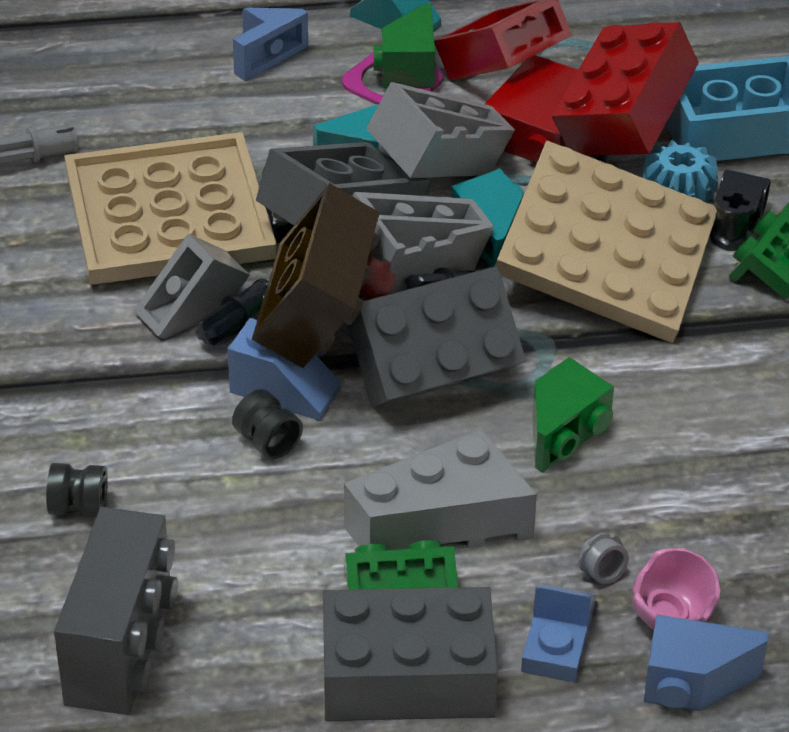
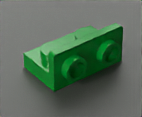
M789 202L777 215L769 210L752 229V232L758 237L755 239L750 235L737 249L732 257L738 263L728 275L736 282L749 269L784 299L789 296Z
M417 541L409 544L408 549L387 550V547L382 544H366L356 547L354 549L355 553H345L344 577L346 578L347 590L458 588L454 546L441 547L438 541Z

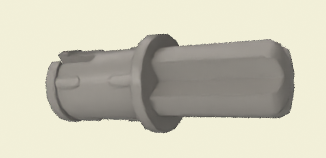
M72 124L44 130H34L33 127H28L26 134L0 138V163L28 158L33 163H37L43 157L78 151L77 135Z

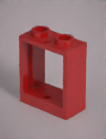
M534 0L497 9L434 40V44L450 81L508 69L569 38L572 34L558 0Z

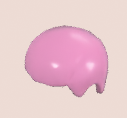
M685 548L661 549L652 555L648 563L638 573L631 590L633 594L632 604L636 614L653 630L656 614L707 622L721 594L717 571L703 556Z

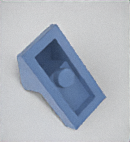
M244 8L242 11L243 34L233 38L234 74L247 81L308 48V12L303 9Z
M548 584L536 586L533 619L522 656L521 672L576 683L597 594Z

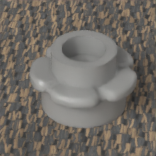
M599 533L589 538L582 545L579 552L578 567L583 571L582 575L586 580L591 581L595 579L601 584H610L618 580L625 572L629 561L628 552L623 547L622 541L618 536Z

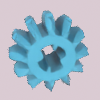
M670 141L668 147L655 146L653 153L646 155L645 162L642 165L641 176L688 196L698 198L706 203L714 198L719 177H717V158L707 155L705 147H691L690 141L685 145H678L674 141Z

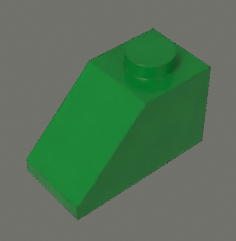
M422 4L382 28V45H373L374 71H382L383 88H388L391 82L414 88H434L435 46L431 4Z

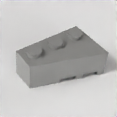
M391 82L366 128L379 142V150L393 158L410 178L478 176L492 172L515 131L492 106Z
M354 192L353 197L380 212L375 233L379 235V241L367 261V265L371 266V273L366 281V285L375 297L408 289L405 282L410 275L433 274L435 269L441 267L450 268L455 272L474 270L494 228V225L473 199Z
M479 429L345 482L344 528L358 546L382 544L387 547V550L408 549L409 544L424 540L438 541L440 544L467 541L468 547L485 545V538L515 534L517 541L533 539L537 494L485 432Z

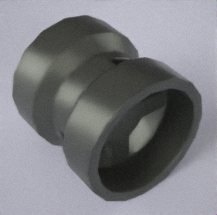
M264 389L255 390L247 394L239 402L232 416L234 428L244 438L253 440L256 449L271 460L288 454L296 446L303 432L301 420L290 410L281 409L279 400L272 393Z
M66 463L51 464L46 489V505L49 515H67L70 511H81L85 517H97L100 506L106 507L108 493L106 466L88 465L85 469L81 470L74 469L70 464Z

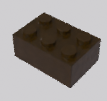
M329 183L280 242L251 340L301 368H304L317 353L324 355L331 347L338 328L342 324L346 326L351 325L362 308L363 299L358 296L371 273V266L367 265V261L379 241V235L375 233L380 212Z

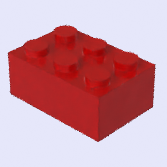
M651 22L639 25H611L602 28L551 115L567 148L586 156L649 154L699 64L681 23Z

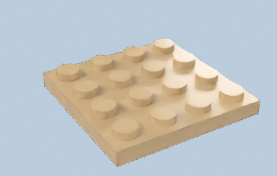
M243 132L64 155L66 173L90 285L158 276L187 234H191L224 249L238 264L255 263L276 258L277 244L266 208L256 201L259 185Z
M546 140L495 266H498L502 277L673 343L680 328L717 210L714 205L703 202L698 198L680 193L657 182L639 177L616 168L611 164L598 161L575 152L570 148Z

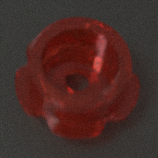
M370 256L367 265L371 266V273L359 292V295L364 297L363 301L388 295L396 277L394 273L390 272L391 263L387 259L380 261Z

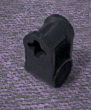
M725 169L717 195L715 196L714 206L717 214L710 232L712 243L726 250H737L750 235L753 236L754 232H752V229L758 223L759 218H762L766 208L771 179Z

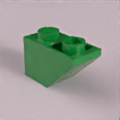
M570 357L535 380L532 414L535 468L542 473L559 460L563 461L569 458L578 446L592 436L602 434L608 428L613 418L614 386Z

